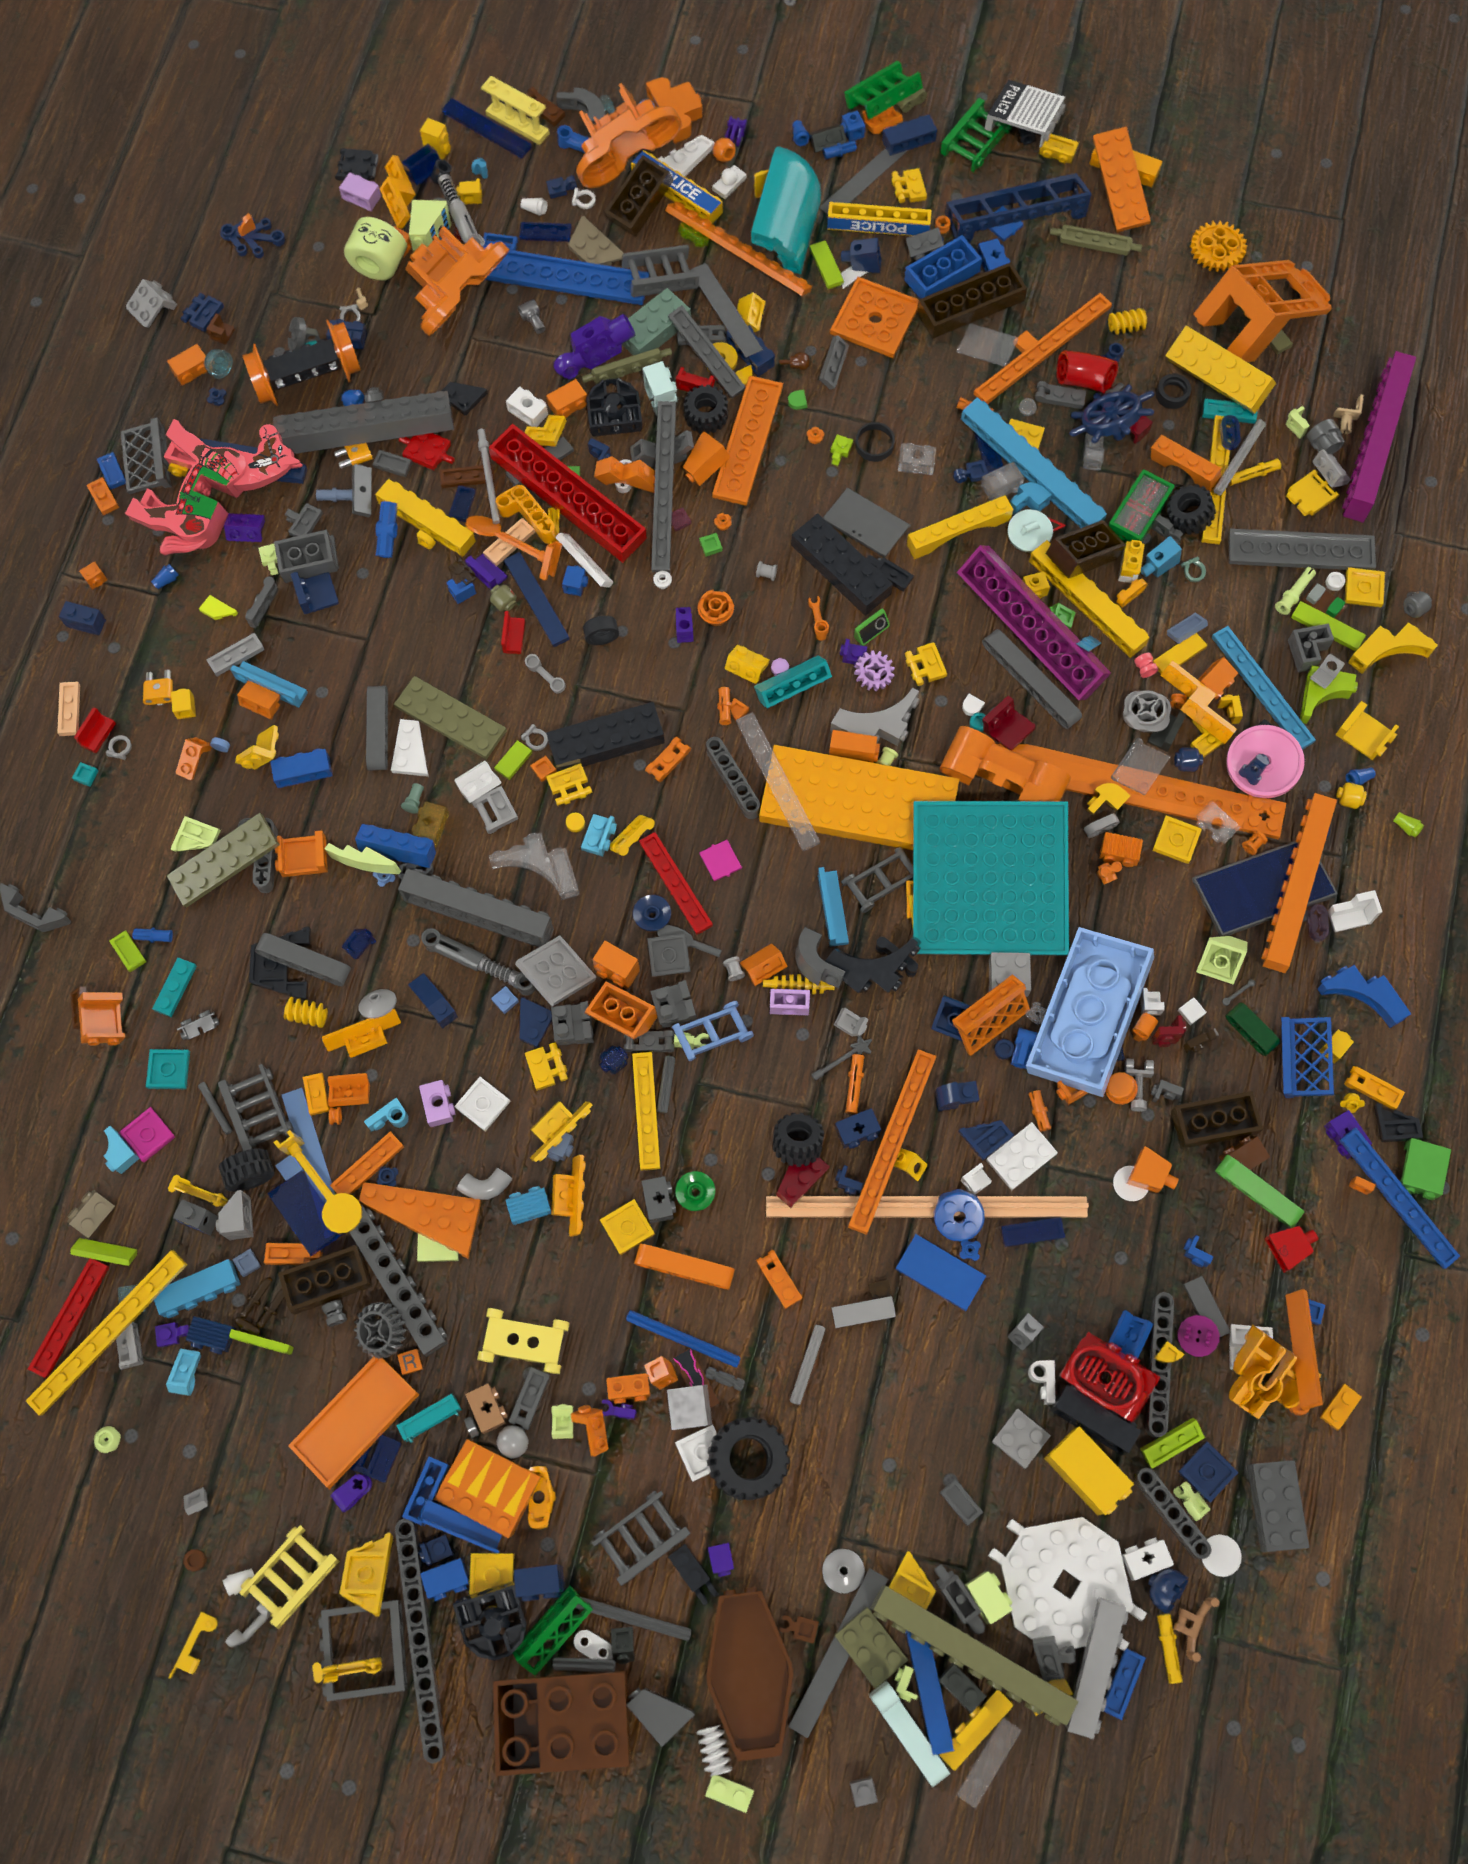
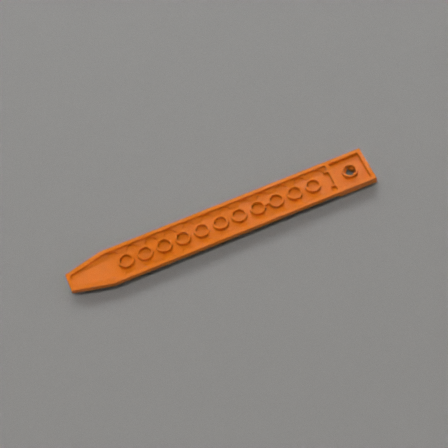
M1019 744L1012 750L1033 761H1044L1067 772L1071 776V780L1066 788L1068 791L1099 797L1094 790L1102 784L1112 783L1120 786L1130 795L1123 804L1247 833H1253L1256 830L1262 832L1266 837L1277 840L1281 835L1286 803L1240 794L1029 744ZM1264 813L1268 816V818H1266V820L1263 821L1262 817L1259 816V814Z

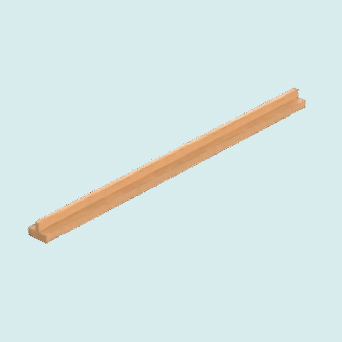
M766 1196V1217L851 1218L860 1196H802L792 1208L785 1204L778 1196ZM882 1196L874 1218H934L933 1211L939 1196ZM977 1196L983 1206L985 1218L1088 1217L1087 1208L1089 1205L1087 1197ZM958 1211L954 1214V1218H965V1214Z

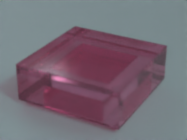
M683 507L672 512V527L675 531L691 525V520Z

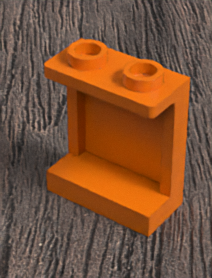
M315 831V836L289 839L277 836V841L280 845L275 848V853L278 854V860H275V867L282 877L328 872L327 852L324 849L326 847V836L323 831Z
M83 992L80 995L78 1007L81 1043H88L90 1046L99 1045L100 1043L118 1045L124 1040L125 1033H122L120 1003L123 1000L122 993Z

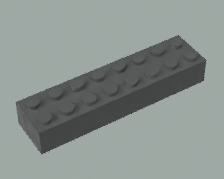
M407 869L398 888L404 902L536 947H541L548 943L554 930L551 918L545 912L538 911L537 913L531 911L525 905H520L519 907L513 905V902L507 899L499 900L492 894H481L474 888L460 887L454 881L445 882L436 875L428 876L418 869Z

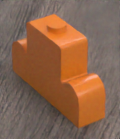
M663 77L647 82V96L654 103L655 107H671L676 110L681 119V129L672 139L673 143L675 144L689 138L692 133L691 122L702 118V103L699 94L695 93L690 82L671 88L670 81Z

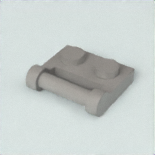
M502 786L472 801L473 806L477 808L486 825L485 829L488 834H492L499 828L518 820V816ZM487 801L497 818L495 822H492L483 805Z

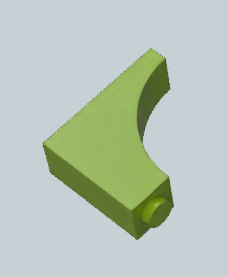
M1312 666L1307 673L1300 720L1307 724L1314 708L1324 701L1335 698L1349 699L1358 687V682H1355L1356 675L1340 671L1325 689L1310 679L1319 668Z

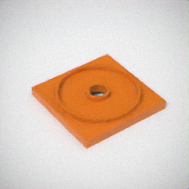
M857 277L830 329V334L834 336L839 335L844 340L894 358L917 312L919 299ZM878 316L881 318V321L873 323L869 318Z

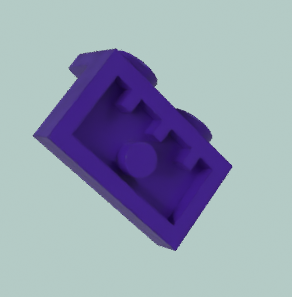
M229 513L224 524L226 540L262 542L261 530L265 523L264 515Z

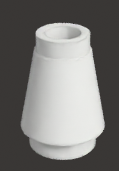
M523 198L521 200V208L540 216L546 213L547 202L543 198Z
M252 1568L227 1575L223 1583L229 1596L232 1594L237 1595L242 1590L241 1585L249 1577L251 1579L254 1577Z

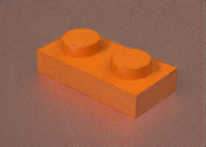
M103 477L87 484L103 516L119 508Z

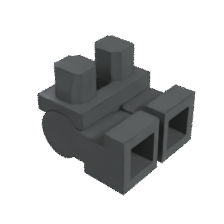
M686 980L670 987L666 986L651 991L659 1023L662 1027H671L677 1023L683 1024L697 1020Z
M588 1001L572 1006L551 1007L554 1041L558 1045L594 1043L593 1027L591 1024L592 1017L585 1014V1010L589 1006Z

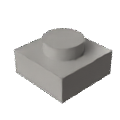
M204 1487L184 1496V1508L188 1515L208 1507L207 1493Z

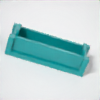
M450 1394L398 1424L397 1428L404 1441L413 1443V1438L452 1415L460 1416L458 1412L462 1411L456 1397Z

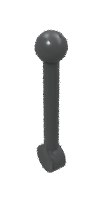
M1250 979L1248 984L1229 998H1224L1222 1004L1228 1006L1232 999L1247 988L1255 986V980Z

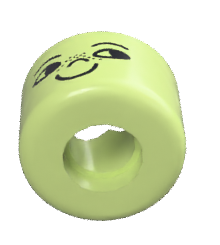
M362 217L357 221L345 245L344 255L348 263L359 273L371 279L383 281L392 278L407 249V243L401 233L390 224L377 218Z

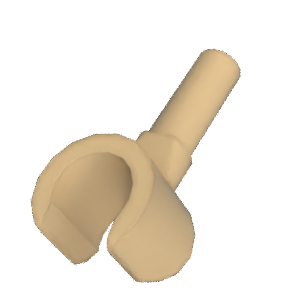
M357 288L356 291L359 299L356 300V304L362 310L368 307L366 298L362 295L361 289Z

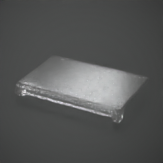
M970 323L960 346L957 348V353L1005 367L1009 362L1018 337Z
M1137 738L1112 774L1111 779L1146 795L1170 759V756L1143 744V740Z

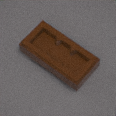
M80 986L70 993L73 1029L80 1030L78 998L83 992H87L86 987Z

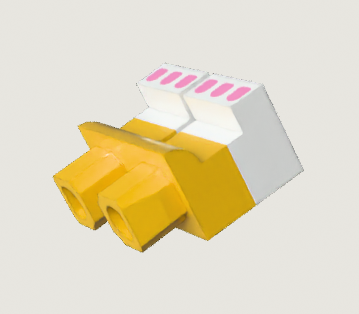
M1131 540V542H1126L1122 554L1118 581L1132 583L1135 579H1138L1145 545L1141 541Z

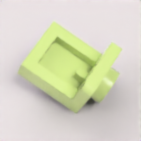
M560 1404L552 1406V1439L573 1438L572 1405Z
M904 1665L903 1669L899 1668L895 1681L898 1683L895 1691L899 1692L898 1697L910 1702L911 1698L917 1700L918 1697L906 1690L914 1669Z

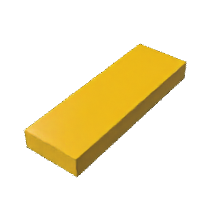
M1195 633L1153 660V663L1157 665L1158 671L1162 674L1172 660L1180 666L1204 650L1207 644Z

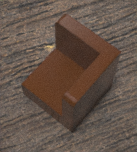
M217 313L206 328L210 339L224 345L227 344L235 331L234 326L222 322L220 315Z

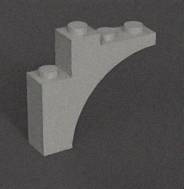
M912 688L899 703L879 712L854 713L840 708L831 722L830 730L877 736V743L881 737L898 746L900 741H905L909 733L907 731V721L911 716L909 712L912 708L915 709L919 703V691Z

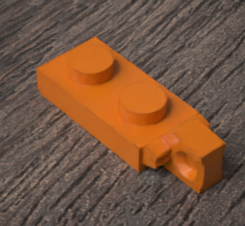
M266 1243L264 1264L301 1265L321 1258L323 1252L321 1250H312V1246L307 1244Z

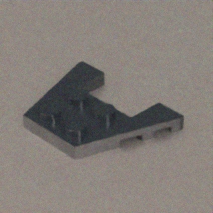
M304 927L302 930L292 931L278 938L299 946L310 945L311 928ZM258 943L251 945L250 984L300 998L301 1000H308L307 982H288L289 967L258 955L255 952Z

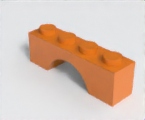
M1163 435L1151 447V460L1165 468L1168 465H1174L1183 469L1190 475L1195 484H1198L1200 487L1204 486L1209 492L1214 489L1221 478L1220 467Z

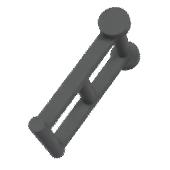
M898 847L894 855L856 877L854 874L848 875L841 883L843 886L848 885L862 905L860 911L866 913L875 906V901L906 884V881L913 880V864L902 848ZM900 858L910 875L892 885L881 868ZM875 873L885 887V890L867 900L856 883Z

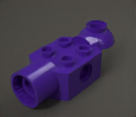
M623 313L613 320L600 316L572 332L570 340L574 352L564 353L556 358L554 362L555 372L567 379H572L577 376L581 368L593 369L621 353L622 344L636 336L627 316Z

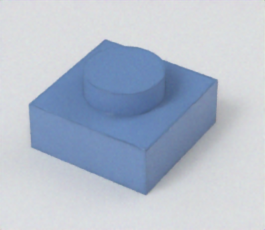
M506 986L491 998L503 1014L519 1002Z

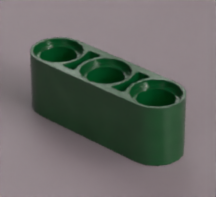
M1238 1003L1225 1015L1227 1021L1261 1055L1267 1056L1280 1044V1039L1244 1003Z

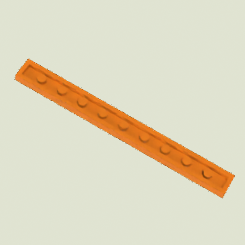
M680 202L667 205L666 212L799 295L803 296L810 293L812 286L805 279L796 277L792 271L780 267L779 263L767 259L763 253L756 252L750 245L738 241L737 237L725 233L724 229L714 226L710 220L701 218L697 212L688 210Z
M1099 293L975 389L973 395L987 404L1108 311L1112 303Z
M919 1049L916 1053L848 1225L850 1229L868 1234L936 1060L935 1055Z

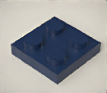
M1208 1441L1178 1471L1208 1503L1239 1473Z

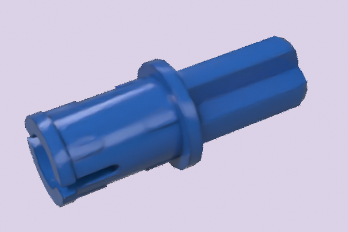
M855 141L841 145L837 143L835 146L823 148V155L825 160L837 156L842 157V154L857 150Z
M136 928L132 934L134 940H146L151 943L155 941L172 942L173 939L172 930Z

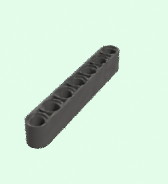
M996 629L982 640L985 649L1063 728L1069 729L1082 718L1080 710L1002 631Z
M1166 1292L1155 1296L1151 1306V1323L1154 1325L1150 1331L1148 1369L1160 1376L1159 1381L1163 1384V1390L1158 1391L1154 1388L1146 1402L1145 1430L1152 1438L1163 1436L1168 1429L1171 1363H1164V1369L1159 1370L1155 1366L1156 1359H1154L1160 1351V1348L1156 1345L1157 1339H1162L1164 1343L1168 1341L1172 1344L1174 1299ZM1159 1298H1163L1166 1300V1308H1163L1159 1305ZM1158 1318L1165 1320L1166 1328L1158 1326ZM1154 1401H1158L1161 1403V1412H1157L1154 1410ZM1153 1422H1157L1158 1424H1160V1433H1155L1153 1431Z

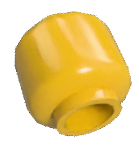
M1347 782L1343 787L1338 788L1336 798H1339L1341 806L1357 809L1359 806H1363L1367 792L1364 791L1363 786Z

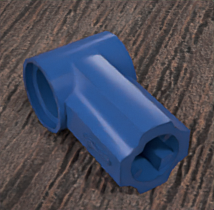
M567 125L560 126L557 130L558 145L563 149L573 148L585 153L582 144L589 138L572 132L571 127Z
M1019 1027L1011 1065L1020 1069H1027L1026 1064L1036 1041L1037 1032Z

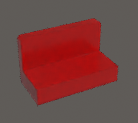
M505 611L501 639L503 653L522 654L526 621L525 618L510 617L509 611Z
M93 707L74 738L81 747L97 754L116 723Z

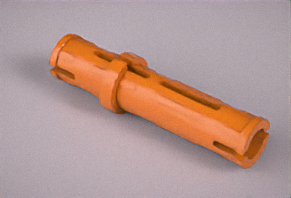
M859 1054L852 1055L851 1071L848 1072L850 1080L845 1113L853 1115L858 1114L861 1079L864 1078L862 1070L865 1057Z

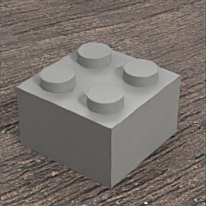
M991 952L989 957V992L1013 974L1025 984L1026 990L1024 993L1028 997L1031 992L1030 953Z

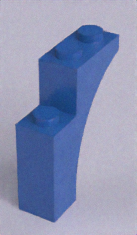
M1353 965L1350 968L1345 966L1337 971L1338 975L1334 977L1329 975L1320 981L1322 984L1318 987V991L1321 995L1340 994L1356 998L1374 1009L1389 1028L1411 1015V1012L1384 975L1379 978L1374 976L1366 982L1356 966Z

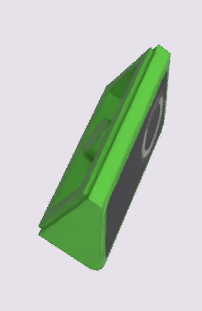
M880 609L855 628L854 638L861 646L866 645L890 626L885 610Z

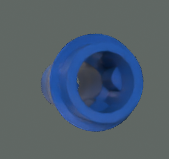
M797 120L792 124L793 140L797 145L803 146L808 143L810 135L802 125V122Z
M170 564L164 565L151 582L159 590L161 587L176 580L179 574Z
M1372 767L1350 770L1346 774L1345 779L1346 782L1362 785L1375 778L1376 774Z

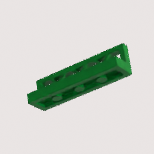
M569 1586L513 1652L517 1663L536 1676L593 1610L592 1606L580 1598L576 1590ZM578 1604L585 1608L580 1614L573 1615V1609ZM569 1622V1627L565 1631L558 1632V1627L561 1623ZM554 1639V1644L551 1648L543 1649V1644L546 1640ZM540 1655V1660L534 1667L527 1663L532 1656Z

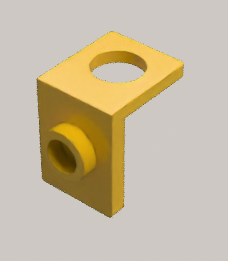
M901 1148L894 1167L906 1171L913 1179L919 1181L927 1167V1163L916 1153ZM919 1163L920 1169L917 1173H914V1167Z

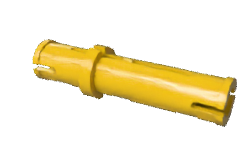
M1276 458L1266 463L1260 462L1257 466L1235 473L1229 486L1258 476L1263 477L1269 472L1281 469L1280 460Z
M1171 1614L1157 1615L1160 1628L1159 1641H1162L1169 1684L1181 1683L1183 1679L1175 1642L1177 1637L1173 1631Z

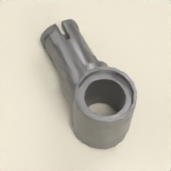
M532 299L518 306L522 319L531 323L537 334L543 333L545 326L539 318L540 310L535 300Z

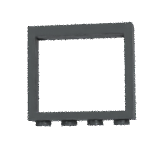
M402 1600L382 1602L381 1609L390 1608L395 1685L335 1693L334 1682L323 1683V1696L327 1697V1701L408 1690ZM359 1606L321 1611L318 1623L323 1633V1638H320L321 1652L324 1651V1660L321 1662L322 1669L325 1666L333 1665L330 1616L366 1612L365 1609Z

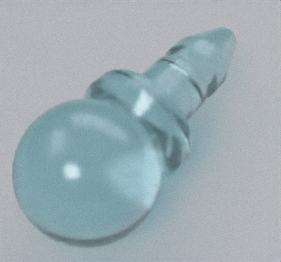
M602 95L599 99L603 104L604 110L610 114L613 113L615 108L611 98L608 95Z

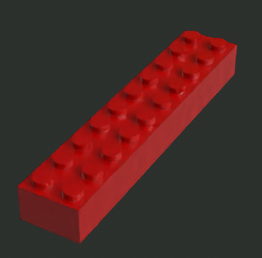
M514 424L489 446L492 460L555 510L560 509V514L622 563L647 539L644 526Z

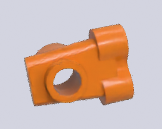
M1107 862L1098 866L1097 876L1102 880L1103 885L1118 879L1115 872L1121 871L1122 864L1120 862H1114L1111 865Z

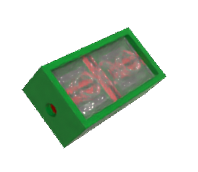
M1143 469L1108 526L1125 544L1127 541L1131 542V540L1143 542L1152 528L1155 519L1160 515L1169 497L1172 495L1175 485Z

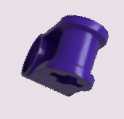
M355 1475L337 1488L330 1496L344 1513L370 1491L372 1480L367 1475ZM358 1480H363V1483H362V1487H363V1488H358V1487H357V1486H359Z

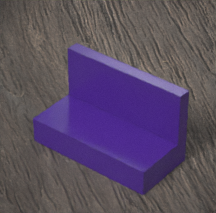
M483 553L476 560L471 556L465 560L466 565L473 570L476 577L490 590L496 585H500L507 578V575L490 562Z

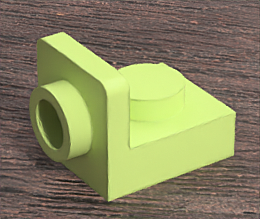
M1303 406L1299 409H1293L1288 414L1289 418L1285 424L1299 439L1305 436L1310 426L1301 417L1305 410Z

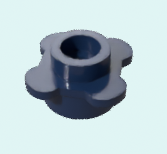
M211 388L209 390L208 403L220 406L225 402L224 396L227 393L224 389L217 390Z
M381 1167L377 1184L395 1187L397 1184L395 1181L396 1176L399 1174L396 1168Z

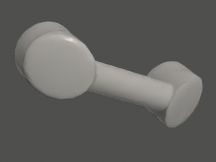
M530 654L525 658V664L528 669L538 672L550 683L554 693L559 694L565 690L566 684L564 680L559 677L554 678L542 667L537 655Z
M260 1603L256 1609L261 1614L243 1633L239 1629L235 1630L226 1639L225 1643L229 1647H234L248 1641L270 1617L271 1612Z

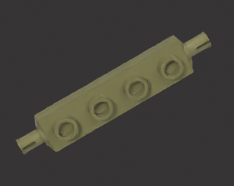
M1064 225L1062 229L1052 227L1050 235L1060 236V243L1126 256L1130 250L1141 252L1142 244L1132 243V237Z
M659 348L594 368L590 374L581 376L583 383L593 380L596 384L600 383L603 379L621 378L627 374L639 372L643 367L661 362L663 357L672 355L671 348L661 351Z

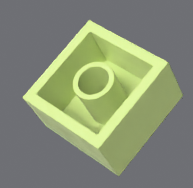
M989 1571L981 1573L964 1584L981 1610L980 1615L986 1624H992L1012 1611L1010 1605L1013 1604L1007 1593H1003L999 1589L1000 1582L996 1575L989 1573Z

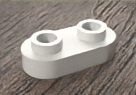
M588 1630L580 1631L575 1636V1648L591 1659H613L612 1645ZM583 1637H586L589 1640V1643L586 1646H583L581 1644V1639ZM602 1648L607 1651L605 1657L599 1655V1651Z

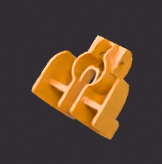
M1252 1325L1245 1334L1246 1342L1238 1352L1233 1364V1370L1241 1376L1232 1385L1229 1399L1259 1419L1269 1404L1276 1400L1285 1408H1293L1300 1404L1294 1364L1297 1357L1256 1326ZM1278 1363V1367L1264 1385L1261 1384L1266 1373H1271Z

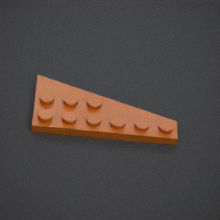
M363 1182L359 1198L360 1204L391 1218L397 1223L407 1226L408 1229L434 1242L436 1241L446 1246L447 1249L455 1251L467 1259L469 1258L481 1200Z

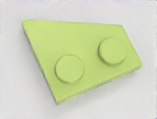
M184 816L171 850L178 852L206 849L216 843L221 830Z

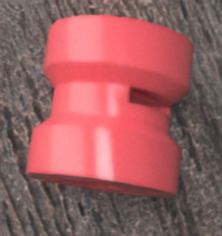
M1144 653L1134 660L1135 665L1140 668L1139 673L1142 678L1150 677L1159 670L1157 665L1153 663L1151 653Z

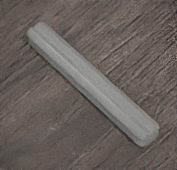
M815 1325L790 1398V1402L793 1404H801L825 1332L823 1326Z

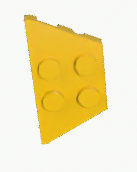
M391 1533L385 1534L384 1538L376 1542L370 1541L360 1548H354L348 1551L346 1555L340 1595L375 1616H380L393 1541Z

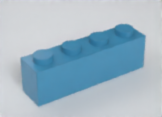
M227 1259L169 1284L154 1299L159 1315L171 1318L178 1315V1311L185 1308L190 1310L197 1307L199 1302L204 1300L208 1302L216 1299L220 1293L233 1292L241 1283L234 1263Z

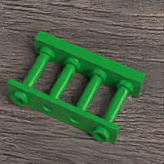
M895 61L846 90L844 95L849 109L861 104L866 108L867 118L870 120L923 88L920 72L908 77L903 74L901 62Z
M980 97L942 141L940 152L942 155L947 156L950 151H955L971 160V171L973 173L978 167L980 168L983 165L985 158L1012 129V125L997 121L995 125L999 128L994 133L984 130L985 127L976 123L975 121L978 118L982 117L986 120L988 112L984 109L985 100ZM968 129H974L990 139L984 144L966 132ZM959 140H965L979 148L980 151L975 155L957 145Z

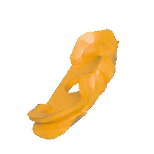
M535 1466L531 1467L529 1471L541 1476L534 1493L542 1491L545 1499L542 1503L537 1504L534 1502L532 1495L529 1501L528 1522L531 1528L543 1529L548 1526L556 1495L553 1492L551 1480H549L547 1467Z

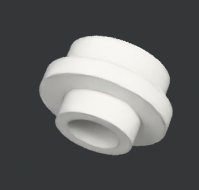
M659 571L654 575V584L661 589L667 588L672 582L671 575L666 571Z

